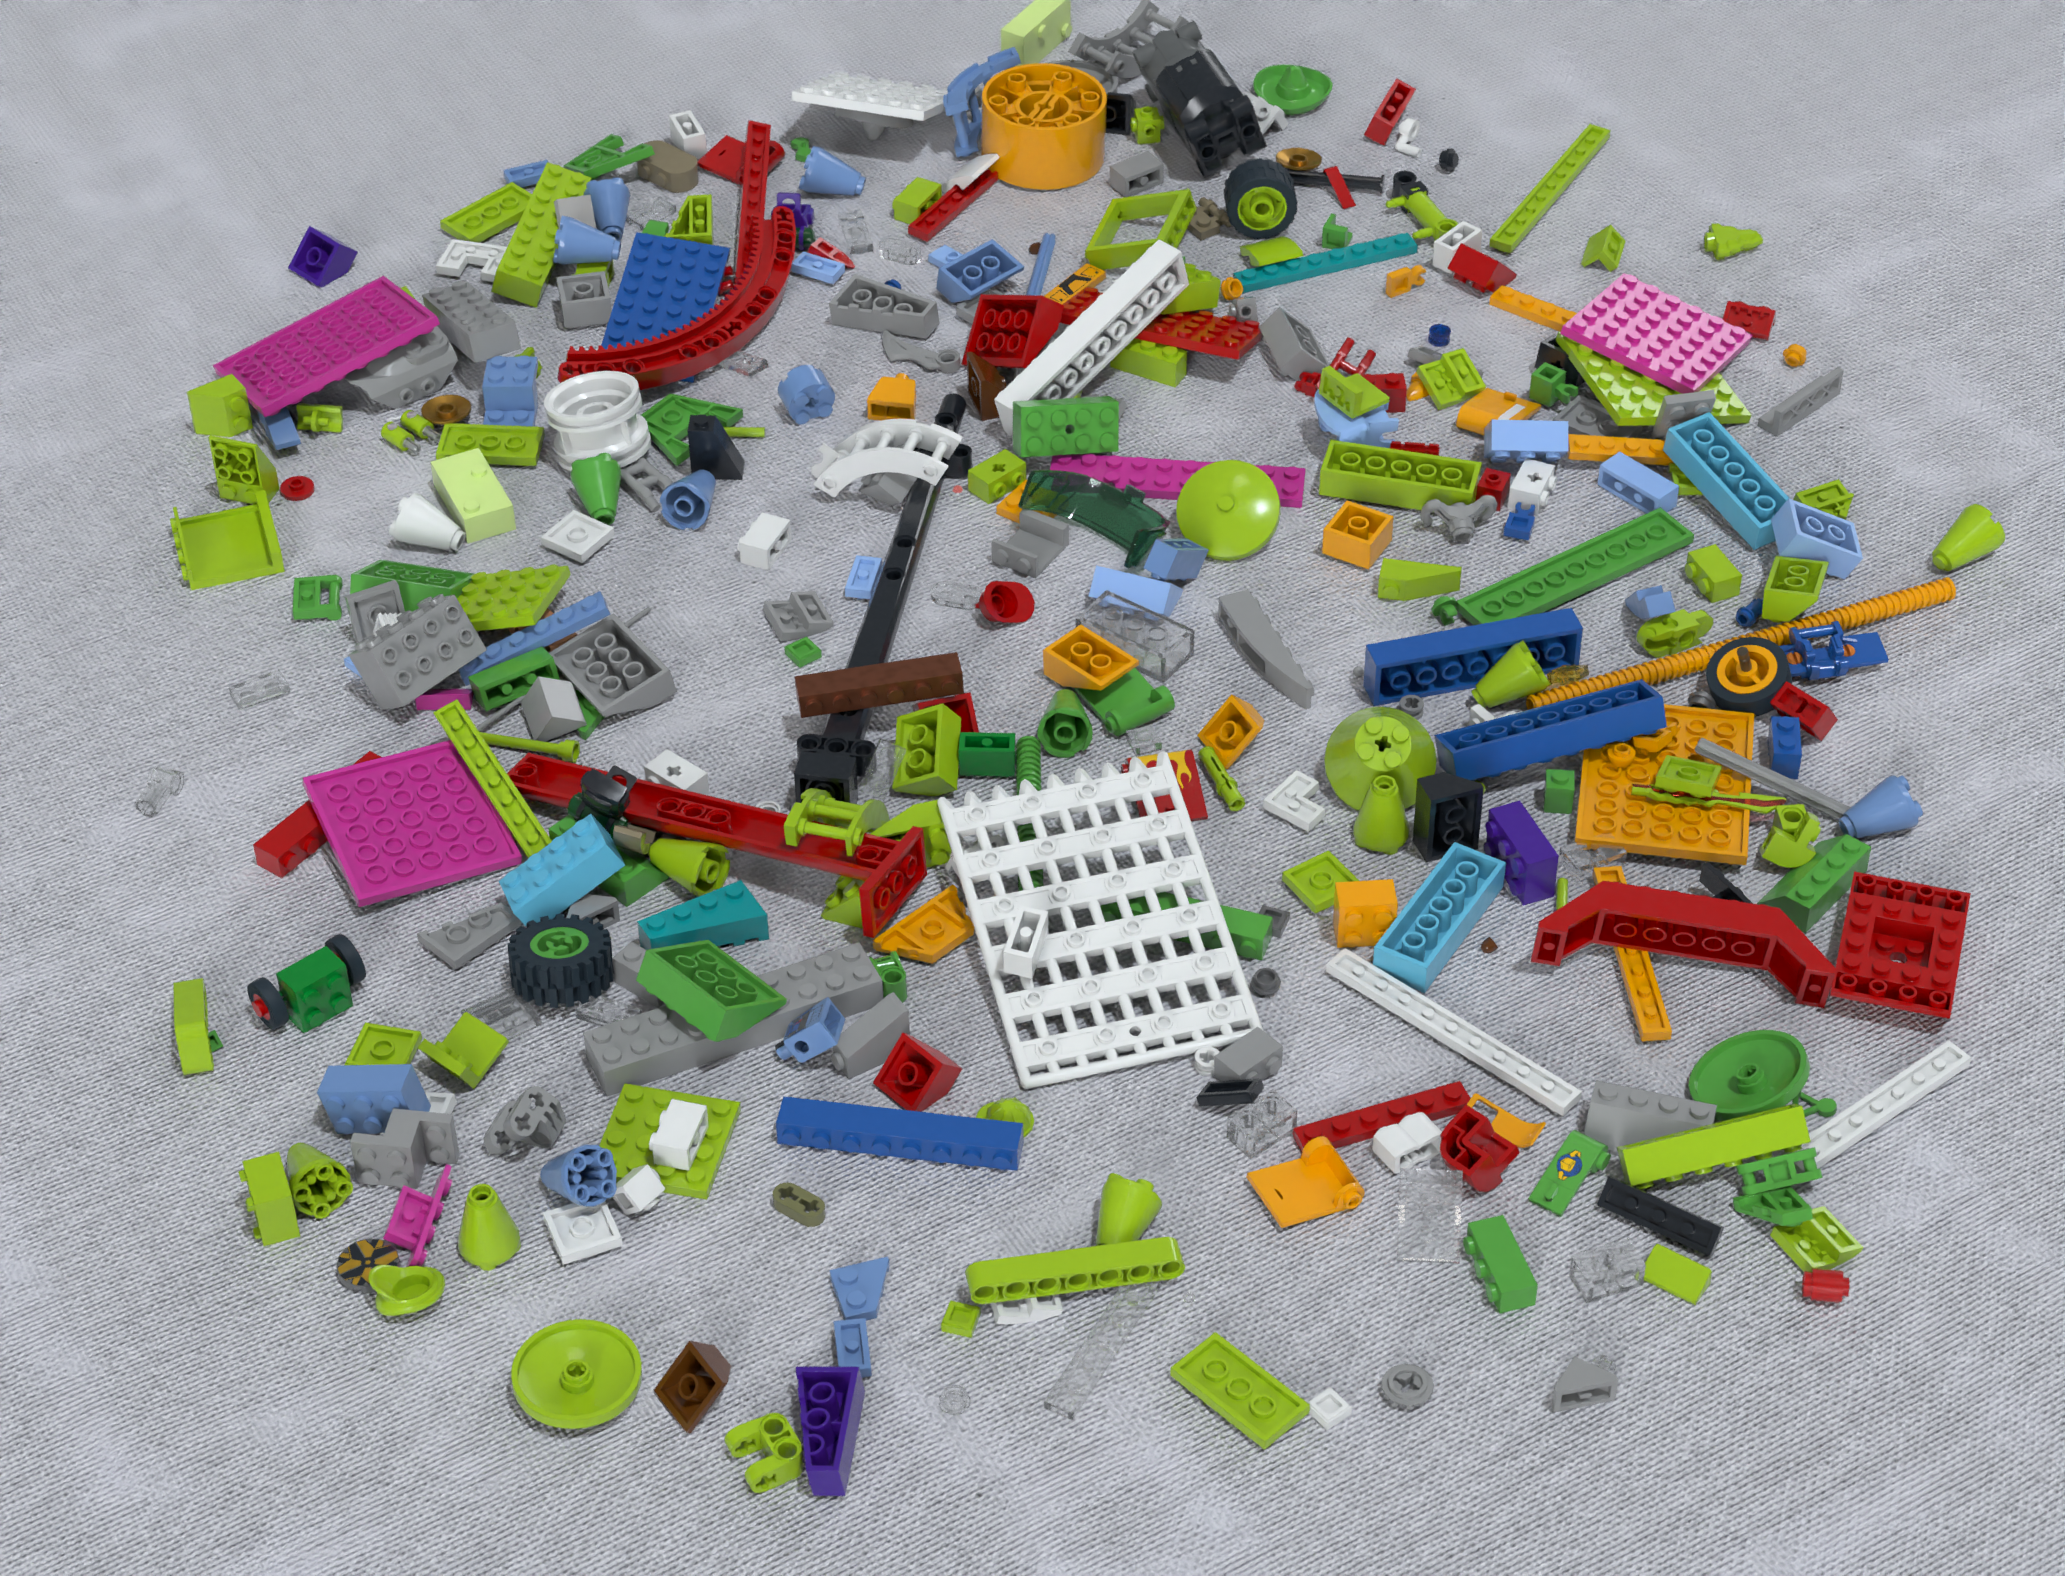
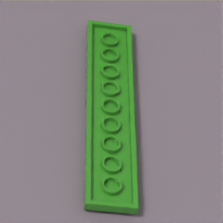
M1660 507L1457 600L1455 608L1473 625L1543 613L1693 543L1694 534Z

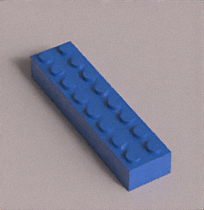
M1567 608L1367 644L1363 686L1373 706L1400 702L1401 698L1406 695H1416L1422 698L1476 688L1475 685L1514 644L1521 641L1525 642L1545 675L1575 670L1579 668L1583 627L1573 609Z
M1641 679L1434 736L1439 766L1448 774L1475 781V779L1485 776L1496 777L1502 772L1511 769L1522 770L1533 763L1551 762L1555 757L1563 755L1573 756L1581 750L1588 748L1599 749L1610 742L1628 741L1632 736L1654 734L1658 729L1665 728L1667 725L1663 696Z

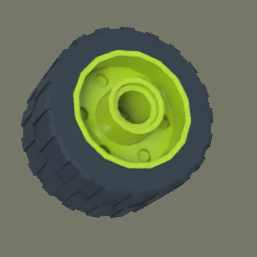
M1262 158L1248 160L1232 170L1225 181L1224 199L1227 216L1237 232L1253 239H1267L1279 235L1293 222L1294 216L1297 213L1294 183L1288 170L1282 167L1280 163Z

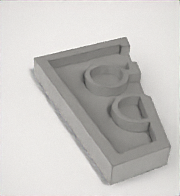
M501 902L469 914V919L453 924L452 921L441 924L442 929L431 933H428L427 930L419 932L417 937L418 942L454 969H458L519 927L522 922L513 913L512 909Z

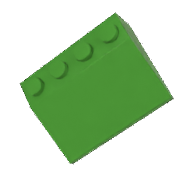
M380 559L351 574L350 594L395 580L399 585L405 612L408 610L413 612L419 608L417 604L430 596L434 598L437 595L443 594L444 597L455 595L458 598L462 593V588L470 583L471 576L474 573Z
M709 940L646 950L636 979L638 983L646 988L648 993L657 996L669 1009L679 1013L688 1024L697 1027L705 1033L709 1040L715 1042L736 1038L784 1006L787 1002V999Z

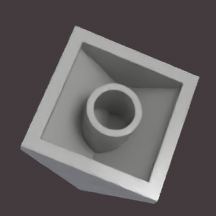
M591 195L562 198L554 201L559 230L562 215L575 218L596 228Z
M538 676L521 701L534 740L546 742L587 725L572 682Z

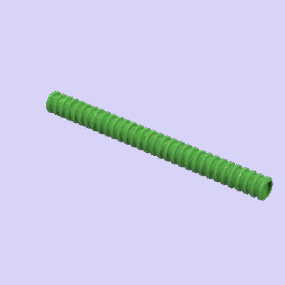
M1023 736L1016 742L1017 795H1019L1020 783L1024 779L1028 780L1037 791H1041L1042 788L1041 744L1033 736ZM1032 823L1017 826L1020 842L1037 839ZM1043 869L1029 871L1034 888L1043 886ZM1018 875V891H1022L1023 888Z

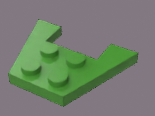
M610 134L563 166L568 170L591 177L592 181L602 174L655 155L651 145L644 143L623 153L616 151L615 149L624 145L621 136Z
M670 393L640 416L647 421L651 440L678 466L690 457L689 445L680 441L688 435L690 415H714L723 427H731L743 418V409Z

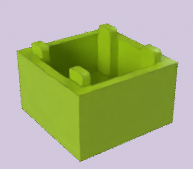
M279 1151L242 1161L244 1170L238 1173L241 1182L247 1181L250 1197L246 1199L245 1204L247 1211H254L258 1227L253 1228L255 1239L261 1238L263 1246L301 1237L291 1191Z

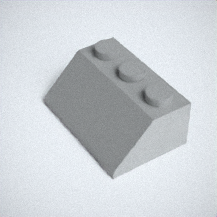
M1281 307L1259 326L1263 334L1262 340L1270 348L1269 354L1277 362L1276 368L1283 376L1287 377L1289 375L1296 381H1299V376L1302 372L1322 373V369L1329 366L1312 330Z

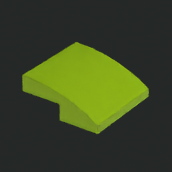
M1284 236L1240 246L1241 256H1249L1251 266H1263L1303 256V251L1293 240Z
M1464 348L1444 353L1440 360L1420 365L1416 371L1438 410L1463 402L1482 392L1487 387Z
M1825 1206L1812 1209V1220L1803 1221L1802 1224L1793 1227L1774 1226L1770 1235L1803 1272H1811L1812 1269L1831 1270L1852 1259L1863 1250V1246Z

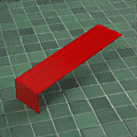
M1334 166L1324 169L1322 173L1327 174L1343 209L1356 206L1338 167Z

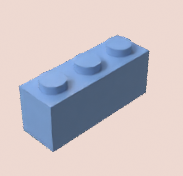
M1156 539L1144 569L1152 572L1151 577L1164 582L1166 579L1186 581L1189 578H1197L1209 550L1189 539Z

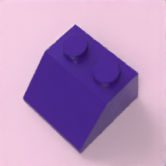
M309 226L288 268L322 288L348 273L358 251L331 235Z

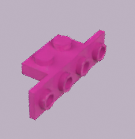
M448 1164L445 1165L436 1180L431 1196L403 1185L399 1192L383 1239L411 1250L406 1267H421L427 1256L428 1251L423 1248L425 1243H430L435 1233L436 1227L432 1225L433 1219L438 1220L444 1207V1203L440 1202L441 1196L446 1197L452 1184V1180L448 1179L452 1166Z

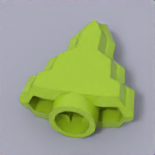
M1712 223L1708 228L1709 232L1704 234L1705 252H1713L1716 260L1733 256L1740 251H1749L1763 244V237L1757 231L1750 229L1738 230L1733 226H1722L1719 223Z

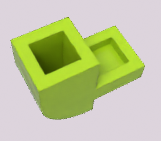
M1807 811L1794 835L1772 826L1759 849L1761 856L1779 866L1787 868L1799 867L1809 862L1816 854L1814 846L1809 844V842H1814L1821 831L1818 817Z

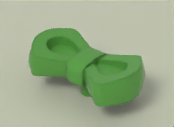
M798 137L791 141V148L797 150L796 160L805 162L811 152V149H809V139Z

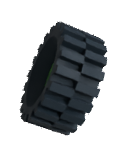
M556 914V919H549L548 916L540 917V922L538 923L534 920L527 922V928L520 926L516 929V935L512 934L509 938L508 956L511 986L514 988L515 994L517 996L522 995L523 1000L528 1003L534 999L535 1005L541 1007L545 1003H550V1008H558V1005L566 1003V1007H572L576 1001L584 1004L589 1002L590 996L594 998L600 997L602 995L601 990L607 991L610 988V982H613L614 972L610 933L608 929H604L603 924L600 922L593 924L592 918L586 917L580 920L579 915L574 914L570 918H564V914Z

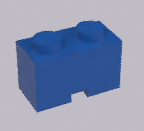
M1771 716L1767 739L1769 769L1790 779H1798L1802 758L1799 718Z

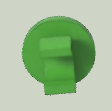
M1442 596L1435 600L1431 611L1434 616H1440L1444 625L1452 624L1455 622L1453 617L1458 614L1455 608L1457 602L1454 597Z

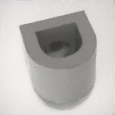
M1250 296L1233 299L1232 304H1229V315L1235 317L1236 321L1239 322L1247 320L1258 322L1256 297Z

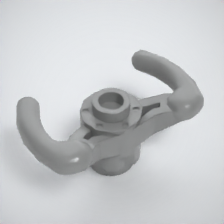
M1484 495L1469 505L1459 502L1448 506L1440 500L1434 499L1427 501L1422 507L1420 517L1426 526H1430L1433 523L1430 513L1435 512L1448 524L1449 534L1452 535L1453 540L1464 542L1472 539L1474 536V521L1478 517L1482 521L1488 520L1496 511L1497 502L1495 497L1491 495Z

